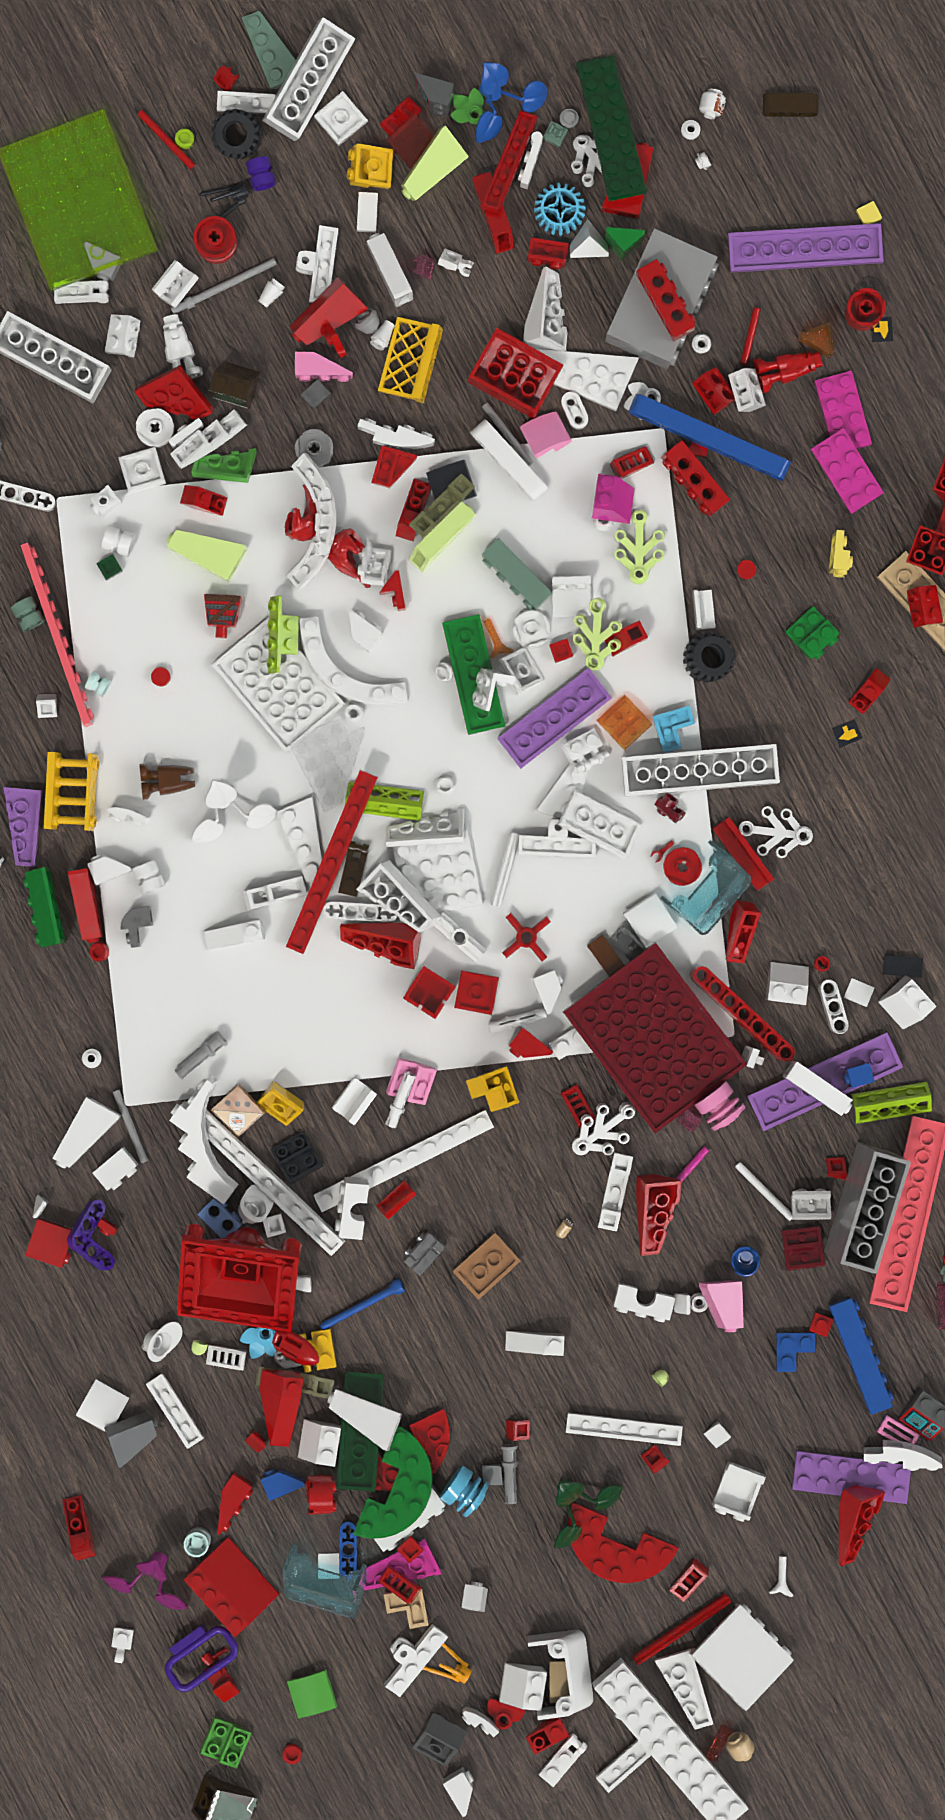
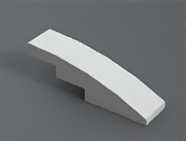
M233 410L220 422L216 419L203 431L198 429L170 455L182 469L224 444L246 427L247 424L238 412Z

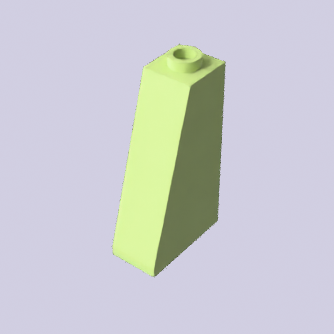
M446 126L439 128L401 184L403 188L402 193L408 200L411 198L412 201H416L469 157Z
M461 501L414 548L409 560L423 573L472 522L476 515L473 509Z
M176 530L174 533L171 532L166 541L168 549L227 582L232 578L247 551V547L242 544Z

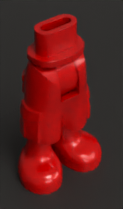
M810 351L807 353L775 356L774 361H764L761 358L753 359V367L756 369L757 375L773 369L778 370L777 373L759 376L758 380L763 394L768 393L771 385L777 381L785 384L811 371H815V368L823 366L820 353L815 352L811 354Z

